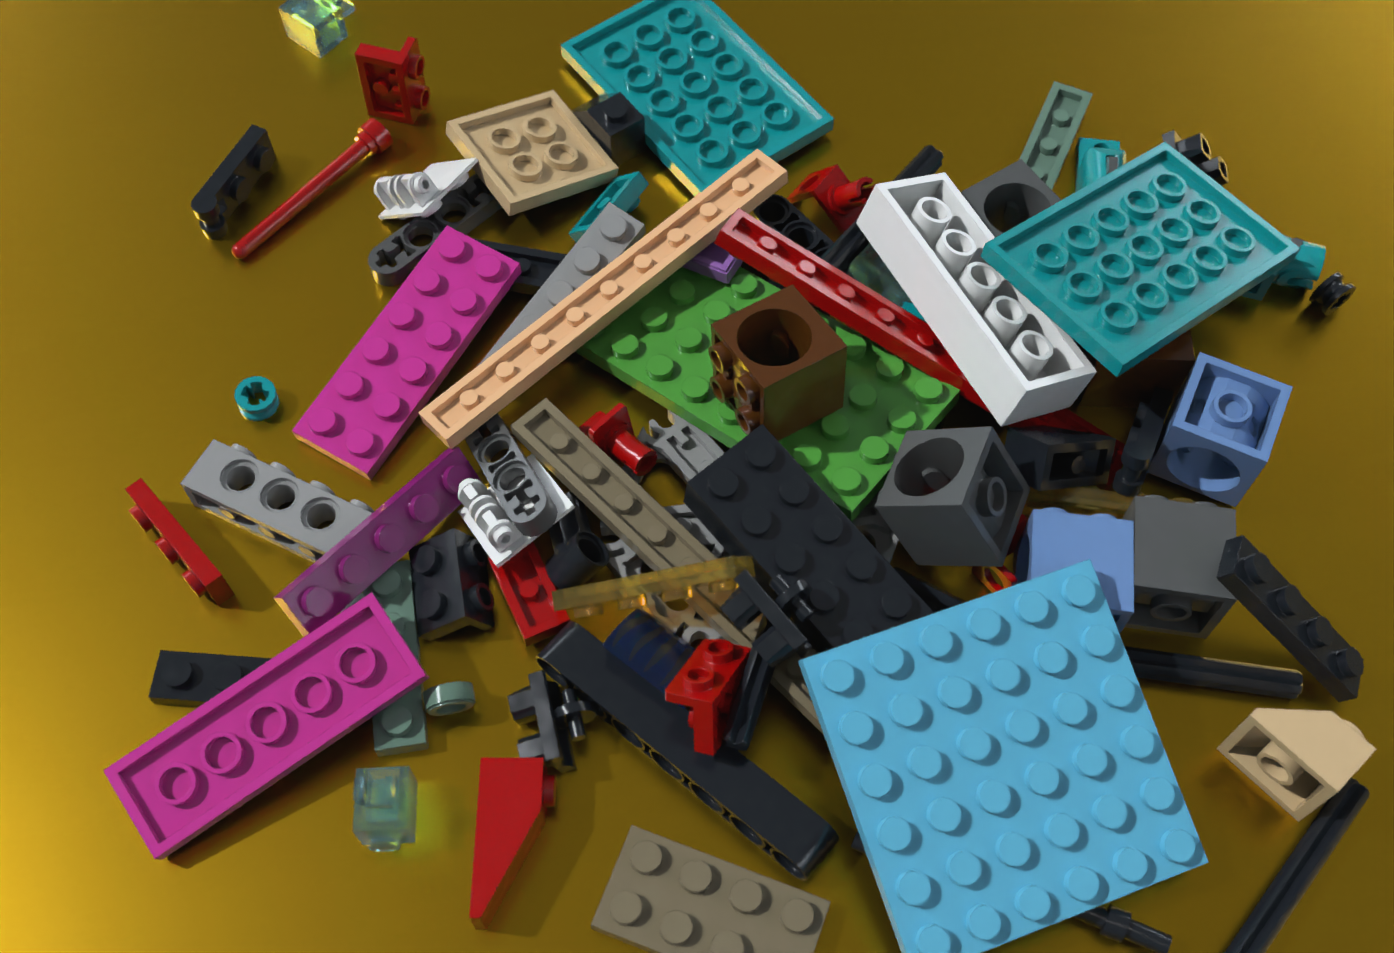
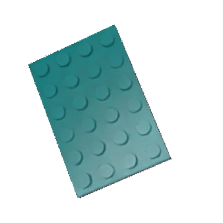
M643 0L561 44L562 57L598 95L621 92L644 116L646 146L694 196H697L756 149H759L777 163L833 130L834 118L712 0Z
M1163 142L985 243L980 257L1114 376L1118 377L1291 263L1301 248L1167 142Z

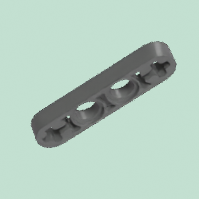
M477 174L471 176L463 185L452 190L441 199L443 204L434 214L426 218L421 216L415 217L373 248L368 256V264L373 279L378 284L387 287L403 283L447 225L467 235L498 212L502 206L493 194L488 195L491 192ZM456 210L465 213V217L458 222L452 223L443 219L446 213ZM421 234L433 237V240L426 246L419 247L411 244V240ZM385 262H387V263L390 264V265H393V264H395V263L397 264V265L394 266V267H390V266L387 265V264L384 265V266H382V264L385 263Z
M497 413L466 437L465 441L509 519L523 535L529 537L539 536L550 529L556 521L557 508L509 427ZM488 428L491 435L484 438L482 431ZM509 449L503 458L491 463V459L499 451ZM525 476L523 482L518 487L506 490L509 483L515 478ZM532 501L536 510L532 514H529L524 506Z

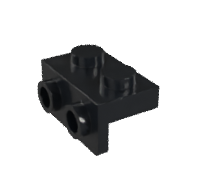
M452 528L409 550L418 637L433 641L469 624L482 630H488L495 626L493 616L494 598L489 587L487 572L488 554L476 538Z

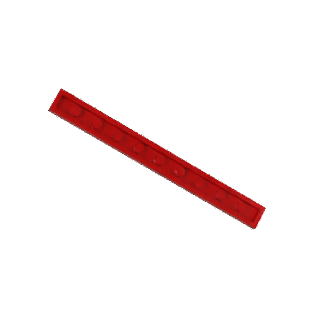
M740 208L734 212L722 227L714 244L729 252L733 257L744 261L762 272L772 281L784 287L793 284L811 305L819 307L845 323L850 329L858 331L884 347L889 353L897 355L929 376L960 389V395L967 401L975 403L991 413L926 322ZM1066 408L1008 425L1010 427L1045 425L1110 436ZM1117 439L1107 482L1108 486L1113 482L1117 470L1121 469L1123 465L1121 455L1125 444Z

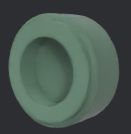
M471 682L444 683L423 692L425 712L432 716H444L463 712L473 707L476 703L474 688Z

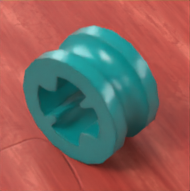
M261 376L246 378L235 389L234 398L239 411L248 420H265L271 417L279 406V398L274 384L267 378ZM255 393H264L266 400L259 399L260 404L251 405L248 398L251 396L255 399Z

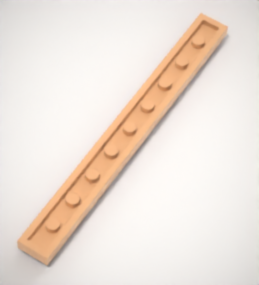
M759 149L754 150L418 413L423 423L450 450L453 449L714 242L722 227L738 208L749 214L787 184V170Z

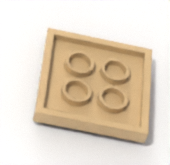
M554 90L449 120L446 124V135L465 159H478V162L472 169L509 216L610 183L618 174L619 168Z

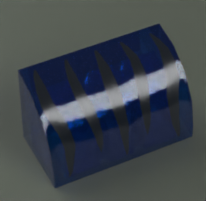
M643 608L636 609L629 614L602 644L603 647L664 694L666 687L696 650ZM678 704L682 708L690 709L689 706Z

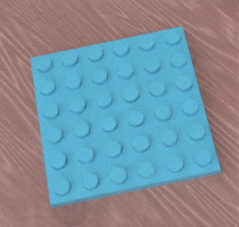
M1090 559L798 661L901 953H982L1209 862Z

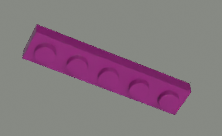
M459 447L445 450L274 597L302 636L305 637L335 617L462 504L458 498L459 484L467 478L480 481L481 479Z

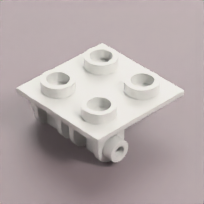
M469 158L433 163L423 172L379 178L375 183L374 193L386 208L378 216L379 219L399 218L404 220L408 217L417 216L426 218L434 214L443 204L441 199L449 191L457 189L468 180L469 175L467 172L478 162V159Z
M531 454L527 459L557 508L558 513L555 524L572 511L575 506L536 457ZM525 476L515 478L509 483L506 490L518 487L523 482ZM472 478L464 479L459 484L458 498L464 507L458 513L497 568L539 537L525 536L517 529L507 516L491 486L487 488L480 480ZM532 501L524 505L529 514L536 511Z

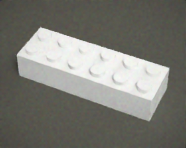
M943 172L879 183L874 186L856 224L1001 427L1070 407L1097 373L1096 369L1071 336L980 257L985 243L995 237L948 175Z

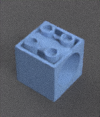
M1200 352L1171 404L1147 473L1236 507L1268 462L1293 387Z
M1056 507L1041 510L1033 509L1014 550L1013 575L1017 578V584L1090 559L1120 634L1134 613V521L1117 519L1115 516L1105 513L1091 516L1072 514Z

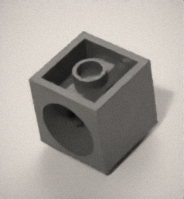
M1022 159L961 192L995 238L1061 201Z
M992 426L906 431L900 448L895 454L891 469L878 494L875 508L916 565L1002 567L1029 495L1030 487Z
M1160 495L1135 496L1122 520L1134 521V613L1125 625V628L1206 639L1237 601L1216 578L1225 542L1236 537V509L1218 507L1211 502L1185 503L1171 501Z

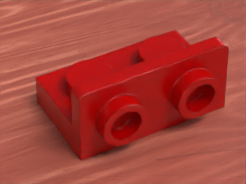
M408 36L400 51L360 43L354 55L368 115L414 125L420 111H424L427 108L430 100V89L425 84L423 73L425 59L423 55H420L418 39Z
M704 639L666 687V701L690 707L688 725L689 728L694 729L695 752L714 756L722 745L723 732L751 651L750 647L735 645L724 639Z

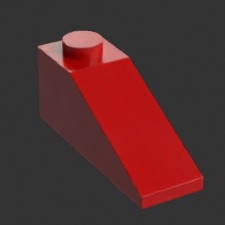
M480 758L469 919L476 930H487L545 825L546 807H555L556 775H548L544 758Z

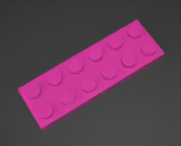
M447 225L293 428L292 432L295 437L363 477L372 480L417 418L418 412L425 407L511 288L514 281L521 274L520 263Z
M371 592L103 771L154 859L163 860L429 679V676L377 597Z

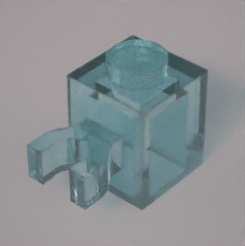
M287 0L278 7L287 37L319 58H322L348 37L343 17H347L355 11L354 4L348 0Z
M410 766L356 769L353 794V832L361 844L368 845V849L372 851L390 852L400 849V843H415L417 780Z

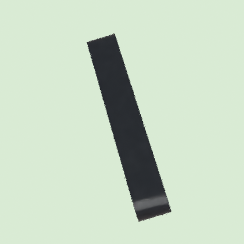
M569 621L536 656V662L551 679L557 682L563 689L575 688L578 701L594 703L596 715L796 878L807 881L840 840L836 830L826 820L738 750L722 743L714 756L695 752L694 729L689 728L688 725L689 711L680 704L666 701L664 691L579 624Z

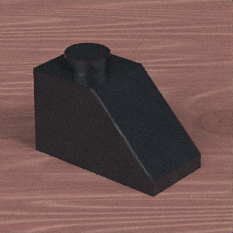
M621 92L599 95L571 110L617 167L646 151L644 116Z
M1036 425L1008 428L1004 446L1028 486L1038 491L1107 484L1116 439L1106 435Z

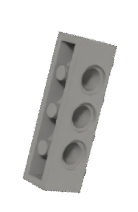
M215 439L212 440L180 483L194 506L313 563L374 512L371 507L362 501L352 499L348 502L337 497L328 486L319 481L312 480L309 484L296 478L290 469L278 462H272L269 465L258 460L251 451L239 444H233L230 447ZM252 484L249 488L239 491L244 485ZM293 502L289 507L277 510L282 504ZM325 521H334L327 528L317 529Z

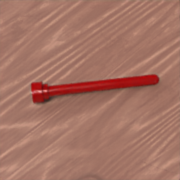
M374 118L367 120L358 128V135L355 136L356 142L233 245V256L237 259H245L366 155L382 154L393 144V139L388 130Z

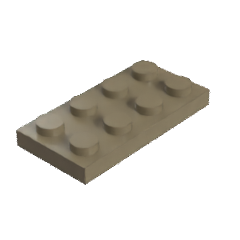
M631 825L591 923V928L594 931L649 953H814L831 901Z

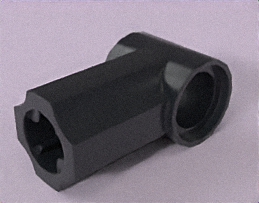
M569 491L565 495L575 508L548 529L554 554L548 558L545 564L546 572L553 584L565 592L574 593L608 564L610 557L603 541L591 532L584 503Z

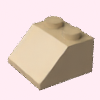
M1256 708L1217 747V750L1299 822L1338 793L1375 752L1376 748L1365 739L1357 726L1341 719L1333 711Z

